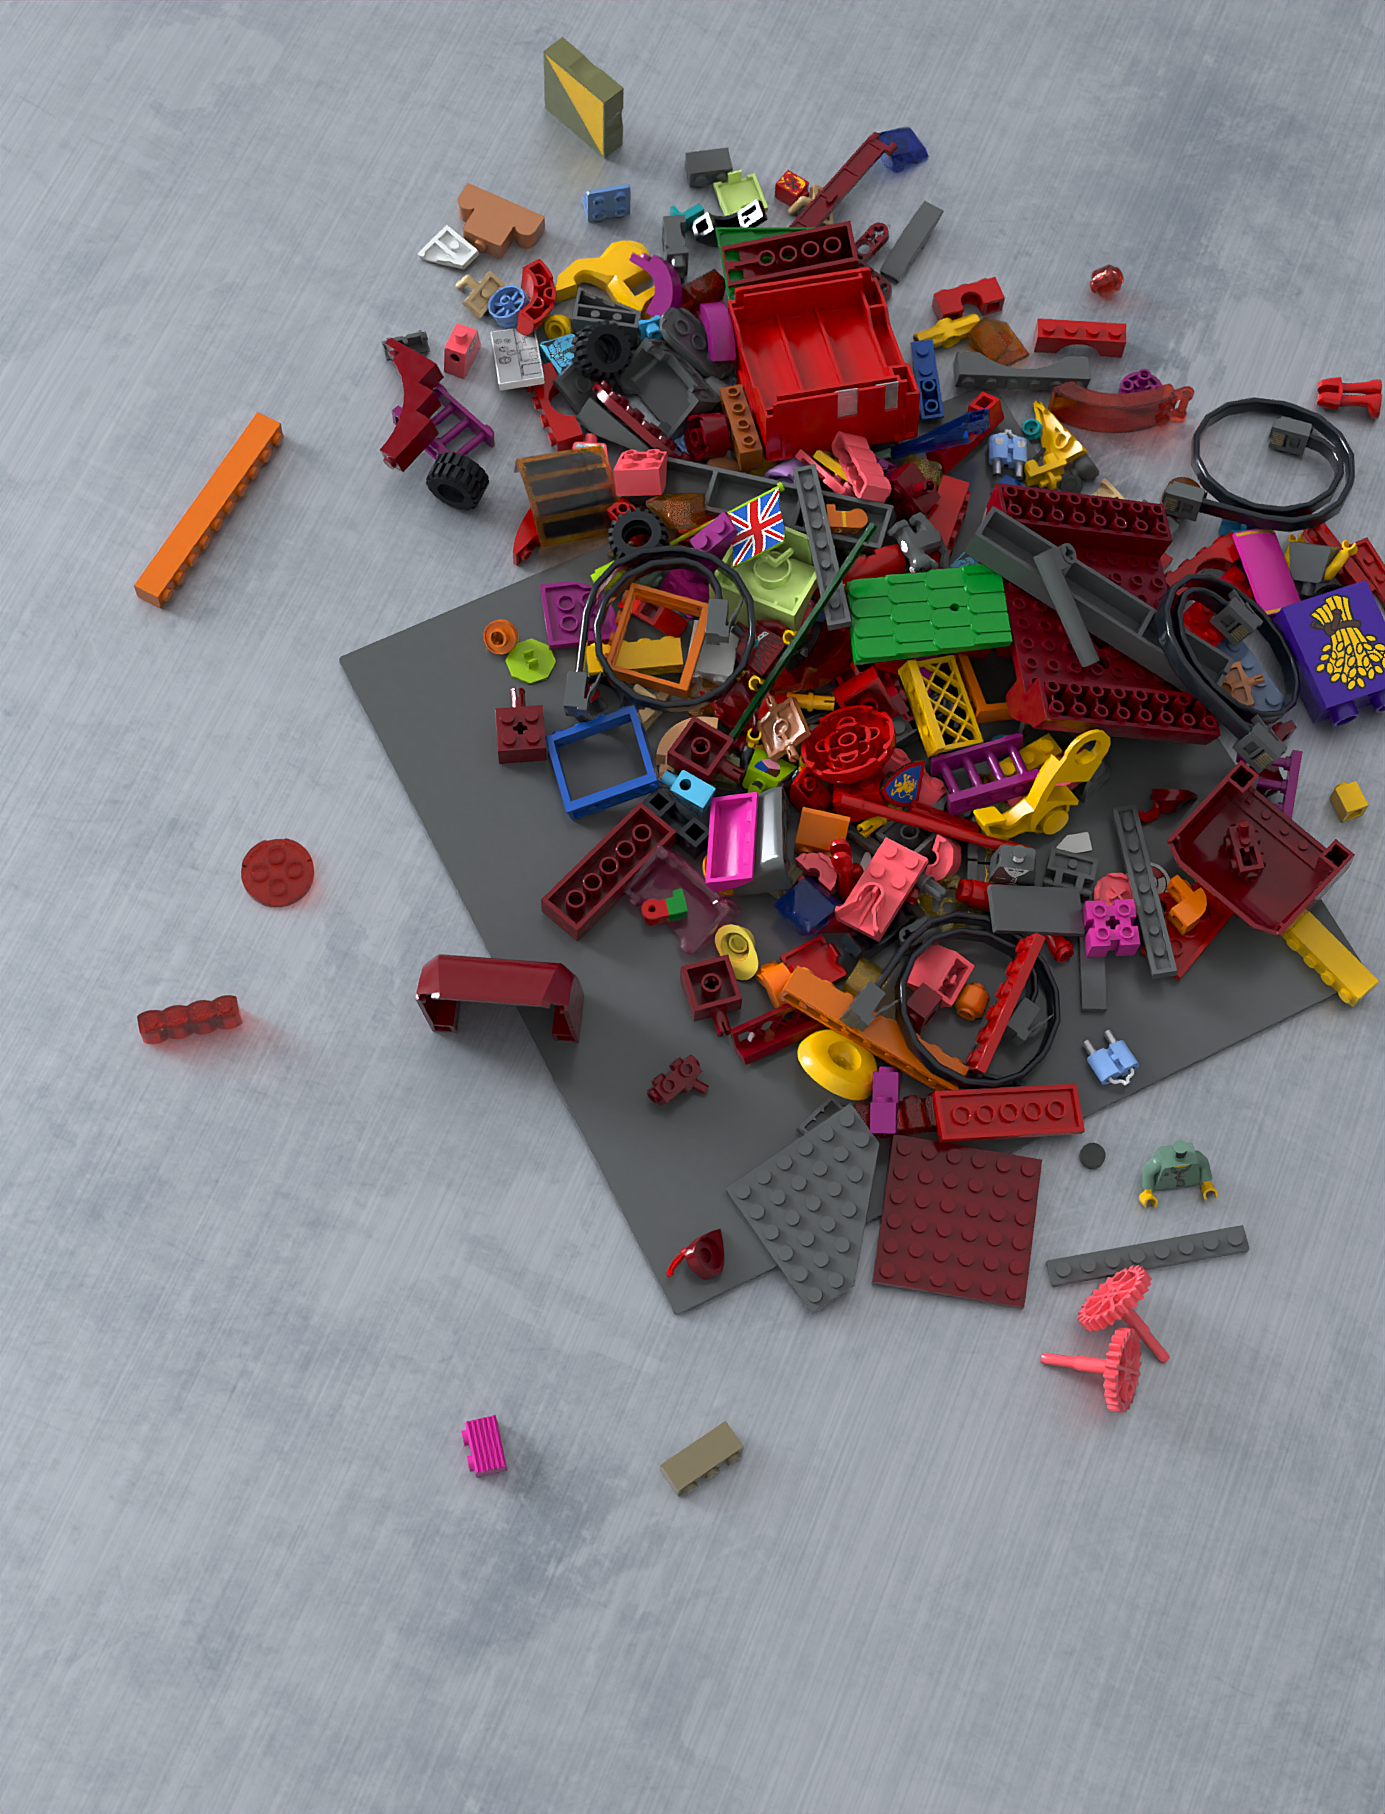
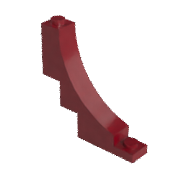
M390 337L385 342V345L389 350V357L401 376L404 400L398 423L388 440L380 448V452L384 457L383 462L390 469L396 468L404 472L439 434L429 418L441 407V403L432 390L444 376L435 362Z

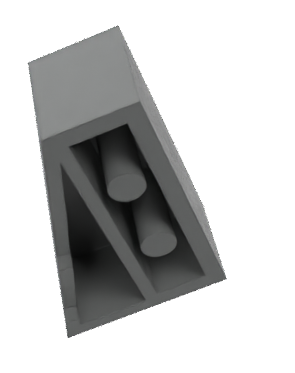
M578 287L571 318L573 334L575 335L577 331L582 330L581 328L586 325L608 320L610 323H618L617 328L623 327L625 329L624 334H629L630 339H628L629 344L632 343V346L637 347L639 339L638 321L641 320V312L618 302H615V304L603 300V296L597 294L595 297L585 293L584 288Z

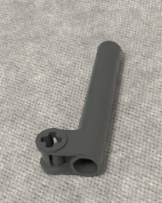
M1065 543L1055 549L1052 548L1034 556V561L1081 666L1086 667L1099 661L1098 654L1062 569L1076 562L1075 549L1071 544Z

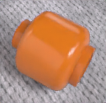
M980 983L964 984L954 1002V1007L960 1017L972 1021L984 1015L990 1001V996L985 991V987Z

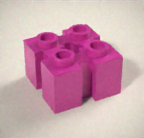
M1134 899L1114 900L1112 906H1105V900L1085 901L1082 908L1084 929L1088 930L1084 939L1086 957H1106L1108 951L1114 950L1115 956L1135 955L1140 946L1138 926H1132L1136 919Z

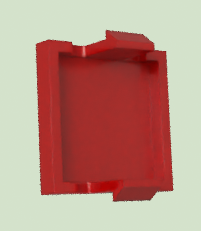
M823 935L780 956L781 963H784L790 973L797 966L810 969L816 977L821 980L830 981L833 984L847 977L846 971L838 962L839 957H841L840 952L834 944L830 943L827 945Z

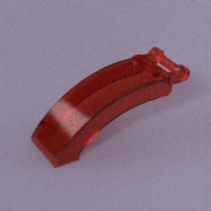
M1071 381L1053 388L1048 409L1060 422L1079 429L1100 433H1130L1156 426L1162 427L1174 420L1176 422H1183L1187 416L1186 409L1189 401L1194 396V389L1190 386H1185L1175 390L1171 384H1165L1142 392L1113 394L1089 390ZM1180 400L1178 408H1175L1177 401Z
M825 618L819 637L810 654L794 670L783 675L780 674L770 688L769 694L776 696L820 687L842 674L853 661L849 627L828 631Z

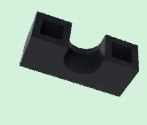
M657 787L642 802L676 831V844L692 858L696 859L708 847L709 828L695 817L691 820L686 819L678 811L676 801L661 788Z

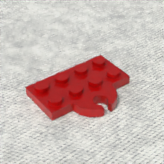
M1198 882L1192 886V891L1195 892L1200 887L1203 889L1207 898V907L1199 923L1183 936L1167 919L1171 908L1178 903L1169 892L1158 894L1160 903L1165 908L1163 915L1177 967V975L1172 977L1178 981L1181 980L1234 915L1229 908ZM1143 946L1140 953L1147 957L1145 947Z

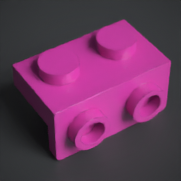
M685 569L672 570L667 574L660 587L662 591L709 604V587L697 579L692 571ZM684 613L689 619L694 617V615Z

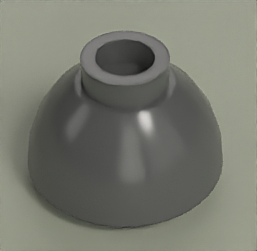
M1087 453L1073 460L1072 468L1069 469L1072 474L1082 479H1093L1099 476L1100 473Z

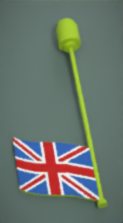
M781 482L777 483V487L727 512L738 530V534L732 542L734 569L785 542V526L780 511V492L785 489ZM713 520L670 541V545H675L700 532ZM614 560L594 570L595 573L590 575L594 583ZM625 570L618 572L604 587V590L610 589L626 573Z

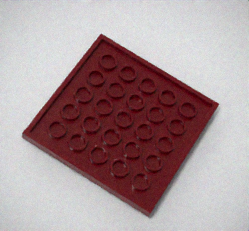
M893 1134L872 1283L1023 1309L1025 1307L1042 1159Z

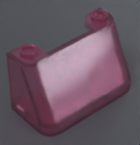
M662 845L655 850L623 889L628 894L627 899L638 907L640 904L643 905L648 899L659 901L673 897V890L682 888L688 909V918L665 924L679 936L681 941L679 946L688 954L692 952L698 954L715 937L718 929L728 925L741 911V908L727 895L721 894L718 891L712 892L705 883V876L681 854L670 847Z

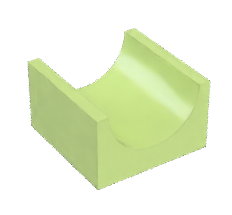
M785 526V542L768 551V553L777 559L787 549L791 548L794 552L778 567H772L767 562L756 557L734 570L739 573L753 597L755 620H780L792 631L798 632L808 603L818 587L807 535ZM732 544L722 559L731 568H733L734 563ZM716 570L714 575L721 585L723 600H728V622H730L733 612L737 610L743 598L735 584ZM709 584V598L715 599V593ZM743 600L742 607L734 624L740 621L749 628L747 605Z

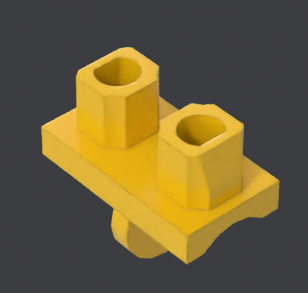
M1054 452L1043 457V466L1039 467L1036 460L1025 462L1023 468L1026 475L1025 485L1028 487L1039 485L1040 488L1047 487L1048 490L1057 489V482L1062 481L1061 476L1064 475V466H1067L1065 458L1059 460Z

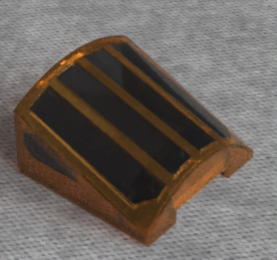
M602 445L515 459L513 470L515 473L520 472L540 541L539 556L609 537L608 532L609 528H612V521L606 511L620 499V496H616L614 475Z

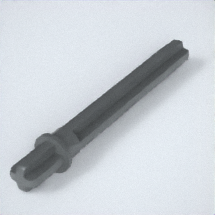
M849 823L847 837L872 855H875L882 843L870 835L867 838L863 837L859 833L862 829L858 830L855 824ZM923 872L915 883L922 893H928L937 901H943L948 895L947 889L937 883L933 876H927Z

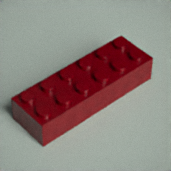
M640 802L541 899V911L578 942L676 844V831Z

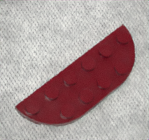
M604 379L597 381L592 388L593 391H598L596 396L654 449L667 451V457L693 462L694 459L685 451L681 453L676 449L678 445L671 438H665L659 434L661 429L658 426L644 420L645 415L637 408L633 409L627 405L629 401L623 395L612 391L613 386Z

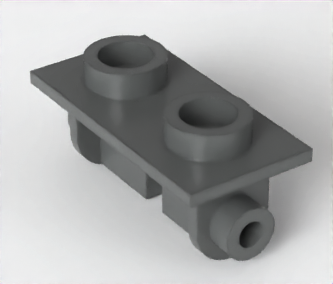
M419 330L417 333L393 338L419 354L430 351L426 331L422 332ZM389 338L381 342L387 361L392 360L388 355L389 350L385 345Z

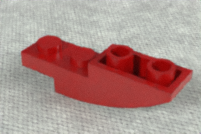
M563 485L550 499L542 494L527 511L514 541L513 563L516 566L520 562L526 561L537 546H542L548 538L547 526H550L555 521L556 516L561 511H566L572 503L571 489L566 485Z

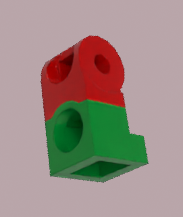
M682 888L673 890V897L659 901L656 899L646 900L641 907L643 921L648 925H658L688 918V909Z

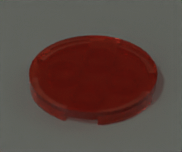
M287 838L263 840L253 846L245 855L242 861L241 879L247 894L256 902L268 907H285L296 903L307 894L314 880V865L308 851L294 840Z

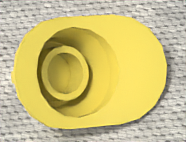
M729 924L719 928L715 935V944L720 956L729 955L736 979H750L757 972L759 965L753 934L748 929L739 925Z

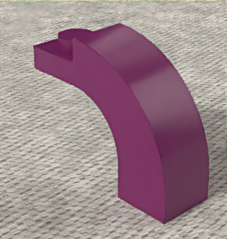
M643 252L641 256L632 253L629 261L646 270L652 276L655 284L654 297L646 313L652 317L656 315L661 317L669 308H681L683 290L680 277L675 268L667 260L657 255L651 257Z
M723 302L700 304V311H695V317L703 323L706 330L709 360H736L734 330L727 307Z

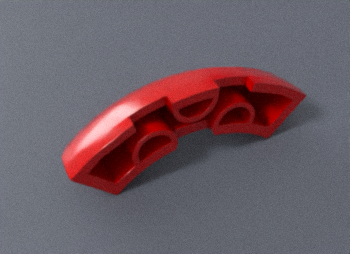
M540 258L524 266L522 271L521 288L530 299L528 305L520 310L518 315L517 331L522 335H529L542 326L548 319L555 303L556 287L553 282V275Z
M894 544L874 550L875 554L864 560L860 556L848 571L842 583L846 584V582H851L855 579L880 578L886 575L904 574L906 567L905 554L901 551L899 544ZM817 587L813 594L819 601L821 596L819 587Z

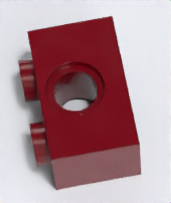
M924 982L907 1001L908 1016L915 1032L919 1036L937 1016L943 999L941 995Z

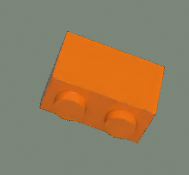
M803 807L794 853L801 855L803 853L819 854L820 852L831 859L830 845L835 839L846 840L850 817Z

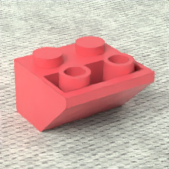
M651 449L647 452L627 450L622 453L613 470L616 496L662 495L666 487L667 451H660L658 449Z
M937 944L928 948L916 959L906 985L916 991L924 982L943 997L940 1008L952 1007L975 965L956 951Z

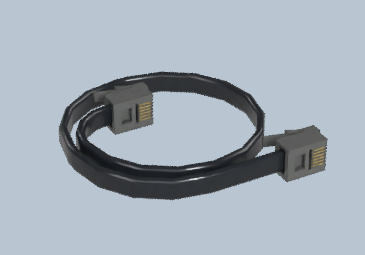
M1256 397L1226 402L1205 415L1193 434L1191 441V467L1202 488L1174 481L1173 484L1166 486L1162 503H1164L1166 514L1195 522L1199 512L1266 530L1294 532L1315 528L1339 514L1350 495L1355 480L1354 453L1339 429L1322 415L1294 403ZM1248 412L1280 415L1281 419L1273 421L1269 438H1271L1269 447L1303 456L1305 447L1314 450L1329 461L1334 470V479L1328 490L1309 502L1284 507L1254 503L1230 493L1210 476L1200 457V440L1208 427L1226 416ZM1313 429H1316L1326 439L1312 434ZM1345 464V487L1338 500L1319 513L1312 514L1331 501L1344 476ZM1207 493L1213 496L1218 502L1206 499Z
M677 545L640 548L614 561L592 585L583 611L576 671H568L563 705L565 715L571 717L588 716L590 700L595 694L603 675L602 671H600L596 682L592 684L588 693L589 680L587 672H584L590 620L599 593L618 572L646 559L667 558L650 560L624 573L603 596L593 625L596 658L612 687L634 704L664 713L698 710L726 696L746 673L756 642L754 601L739 573L714 554ZM702 563L713 566L730 579L743 598L737 610L733 612L728 626V600H723L720 583L714 573ZM685 569L696 572L706 579L715 593V599L709 598L705 630L706 644L720 645V643H729L730 630L737 619L743 600L747 605L748 640L740 665L721 686L695 699L662 701L638 694L615 676L603 654L601 629L610 604L628 584L652 572Z
M1188 574L1166 590L1160 599L1155 615L1159 644L1171 669L1191 694L1237 738L1232 748L1257 773H1260L1279 759L1288 748L1279 740L1272 728L1268 729L1265 724L1275 723L1296 706L1301 686L1296 659L1283 633L1266 612L1236 586L1210 574ZM1181 588H1188L1174 599L1177 591ZM1186 600L1196 601L1214 612L1210 622L1234 646L1238 645L1256 629L1269 643L1282 669L1286 692L1281 709L1276 711H1260L1240 703L1215 683L1198 662L1186 637L1183 620Z
M955 911L928 919L900 945L875 983L869 981L857 993L839 1019L850 1028L854 1026L863 1032L875 1017H879L895 1004V1019L908 1049L930 1073L959 1088H1001L1021 1081L1045 1058L1051 1049L1061 1022L1059 989L1047 961L1038 954L1026 981V997L1016 1004L1001 1037L1003 1042L1009 1041L1011 1044L1014 1043L1016 1046H1019L1026 1040L1030 1032H1034L1048 1020L1047 1029L1035 1056L1019 1072L996 1080L966 1077L939 1063L919 1041L907 1013L906 984L916 959L931 946L959 939L983 942L1010 956L1015 961L1018 954L1015 952L1016 946L1020 939H1024L1021 934L993 933L991 917L988 915ZM949 923L974 925L986 929L978 930L959 927L928 938L905 960L894 987L895 1001L889 1006H884L874 1016L872 1015V1012L886 994L881 990L882 986L911 944L924 932ZM1039 977L1047 995L1048 1018L1027 1030L1041 1009L1034 1004L1039 993Z

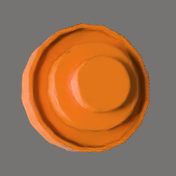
M498 619L489 623L484 631L486 647L495 654H506L512 651L518 643L516 627L505 619Z

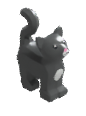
M921 512L909 519L912 527L917 528L918 532L914 533L905 519L897 522L887 532L889 537L896 538L901 551L909 559L911 573L928 572L931 569L937 568L939 566L938 563L927 555L934 552L941 554L939 561L941 569L952 568L948 565L950 553L943 542L941 533L934 528Z

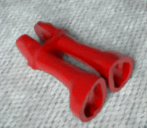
M835 839L832 841L829 849L832 855L831 863L834 871L837 873L839 896L846 901L864 873V870L860 864L853 862L849 843L845 839Z

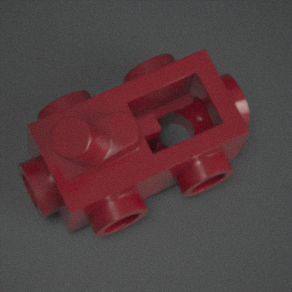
M1241 820L1228 827L1226 836H1223L1225 850H1230L1232 858L1229 859L1231 872H1236L1237 879L1244 877L1245 881H1252L1259 878V874H1262L1264 867H1266V858L1263 852L1260 853L1258 846L1260 844V835L1258 830H1254L1253 823ZM1247 862L1250 866L1244 867L1243 863Z
M691 1054L684 1059L681 1057L677 1058L669 1065L671 1069L665 1075L660 1073L651 1081L653 1086L647 1090L648 1098L653 1103L661 1106L668 1103L682 1090L687 1093L693 1088L705 1094L709 1085L697 1079L703 1072L699 1067V1061Z

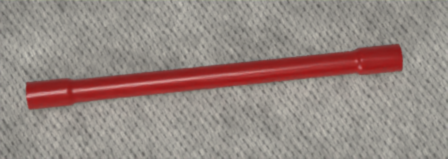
M842 792L840 797V807L857 812H865L996 851L1001 845H1022L1029 848L1027 845L990 837L867 801L864 798Z

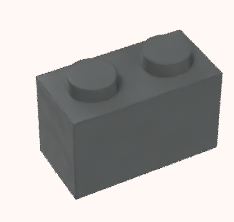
M728 147L685 153V169L689 187H702L720 181L722 183L728 181L727 173L733 172Z

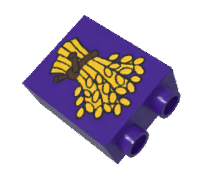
M1366 580L1280 609L1272 621L1283 633L1296 659L1301 683L1299 693L1313 724L1330 719L1333 727L1345 725L1359 717L1357 709L1371 704L1375 713L1385 711V620Z

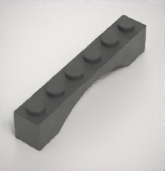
M957 352L953 362L955 387L966 389L996 388L1030 391L1050 390L1052 392L1072 391L1078 393L1085 392L1091 380L1089 359L1084 356H1066L1052 365L1037 369H1019L1001 365L979 352Z

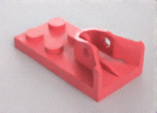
M885 837L845 903L840 907L836 906L835 915L837 921L880 942L927 866L928 858Z

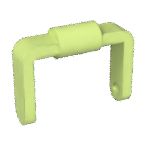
M791 548L787 549L777 559L773 558L768 552L758 557L772 567H778L793 554L794 550Z

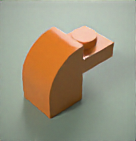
M1177 874L1170 879L1166 890L1178 903L1171 908L1167 919L1183 936L1199 923L1207 907V898L1201 887L1193 892L1190 884L1186 880L1181 879Z
M774 960L758 968L755 978L766 988L771 1004L776 1009L787 1003L778 998L791 973L783 962L778 964Z

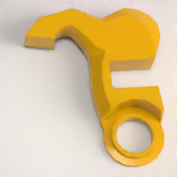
M618 241L612 243L600 257L576 259L557 277L555 302L559 303L576 297L577 286L586 282L606 292L613 304L618 302L640 311L641 320L653 318L646 311L654 297L655 286L636 296L630 291V289L652 278L646 270L629 261L632 253L641 256L643 252L649 255L648 249L635 241Z
M1099 729L1090 730L1078 735L1066 749L1063 758H1057L1053 753L1050 755L1036 776L1028 796L1021 799L1008 811L1001 814L994 806L974 810L973 813L978 825L987 836L1002 840H1008L1024 832L1051 835L1060 831L1068 822L1070 805H1078L1079 800L1066 785H1056V783L1090 781L1109 750L1111 744L1110 737L1103 730ZM1096 740L1095 746L1091 751L1084 749L1076 754L1085 743Z

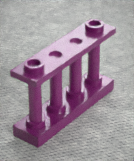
M438 383L432 391H434L439 402L445 408L431 419L434 426L439 425L451 414L456 416L460 422L441 438H435L424 451L435 460L443 452H451L446 448V445L467 427L476 436L454 453L466 456L483 441L493 448L495 446V433L493 429L478 420L453 398L441 383ZM399 405L392 410L393 423L397 425L402 411Z
M1022 733L1007 735L997 740L931 758V775L942 774L951 793L947 795V810L950 816L1029 794L1040 770L1028 771L1019 753V750L1022 749ZM1010 754L1019 774L1007 778L997 758ZM987 761L996 781L983 784L974 764ZM965 767L973 788L961 791L951 771Z
M1293 750L1290 757H1280L1271 764V766L1282 767L1283 770H1286V779L1277 781L1259 778L1257 787L1279 790L1280 793L1284 794L1282 803L1278 802V804L1274 805L1291 819L1303 751ZM1237 753L1236 762L1241 760L1246 764L1247 762Z

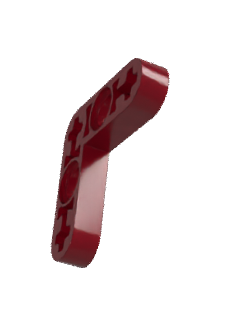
M878 222L874 223L855 242L859 268L869 267L871 269L872 278L877 277L882 290L886 288V293H883L885 301H888L892 296L891 284L867 265V262L889 239L888 227L884 223ZM877 231L878 233H880L881 231H883V236L878 235L876 237L875 232ZM862 245H868L871 248L866 254H861L858 249Z

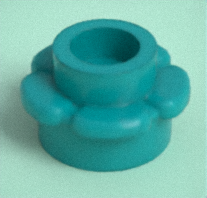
M1028 419L1023 423L1021 429L1028 440L1038 439L1042 435L1043 426L1036 419Z

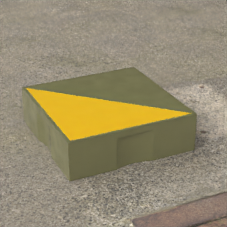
M561 37L543 51L545 109L605 159L623 145L622 110L624 88L603 70L590 62L584 54L565 38Z

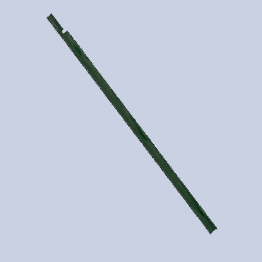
M870 522L729 734V737L733 738L734 742L865 547L863 542L868 544L879 527L874 523Z

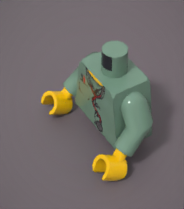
M1178 1140L1173 1145L1157 1148L1154 1156L1143 1165L1142 1188L1144 1191L1140 1194L1139 1201L1146 1208V1203L1150 1199L1151 1205L1156 1208L1158 1200L1153 1195L1152 1189L1154 1191L1200 1184V1181L1203 1182L1200 1187L1203 1198L1207 1201L1206 1193L1208 1191H1213L1215 1198H1217L1218 1192L1210 1181L1213 1178L1209 1160L1200 1151H1195L1192 1143H1185L1184 1141Z

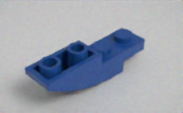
M933 339L910 342L914 378L920 391L919 409L922 421L944 418Z

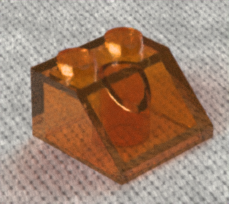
M984 316L966 334L971 341L969 344L973 350L1001 365L1009 367L1030 355L1005 321Z
M662 493V495H657L646 501V507L653 513L658 514L659 519H662L669 529H678V533L691 532L693 528H698L701 523L706 521L705 493Z

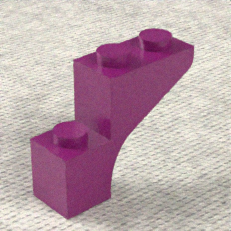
M724 511L690 539V542L694 549L714 554L722 560L738 534V530L728 513ZM702 563L715 573L716 569L713 566ZM694 572L697 579L709 583L698 573Z
M879 1067V1072H873V1102H870V1133L896 1134L898 1132V1106L902 1085V1072H896V1067Z

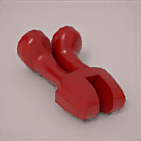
M1333 377L1320 380L1317 383L1319 393L1317 406L1338 410L1339 407L1360 406L1367 408L1369 417L1379 418L1382 403L1381 379H1373L1369 382L1342 383L1341 377ZM1343 393H1359L1366 395H1344Z

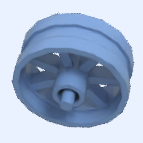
M514 285L505 286L497 290L490 298L488 304L489 313L499 326L512 328L517 326L519 311L526 307L530 300L520 287Z

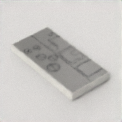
M517 328L490 332L500 391L545 384L535 331L529 335H522L517 331Z

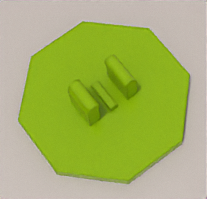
M531 638L517 643L516 647L507 656L506 664L512 678L531 685L548 679L556 664V660L552 650H549V645Z

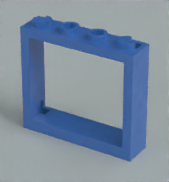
M635 705L623 706L616 712L601 714L596 719L588 722H578L571 728L556 730L551 735L545 737L566 813L573 821L650 794L657 787L663 789L643 721ZM632 721L647 775L572 801L558 748Z

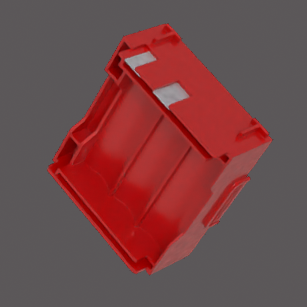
M869 267L743 286L735 289V300H728V312L733 325L736 345V360H734L737 370L736 384H742L766 462L792 459L800 449L809 455L815 454L817 450L830 452L832 451L831 444L838 431L863 436L869 445L903 441L918 437L920 391L909 363L904 362L890 325L888 306L877 277L872 278V272Z

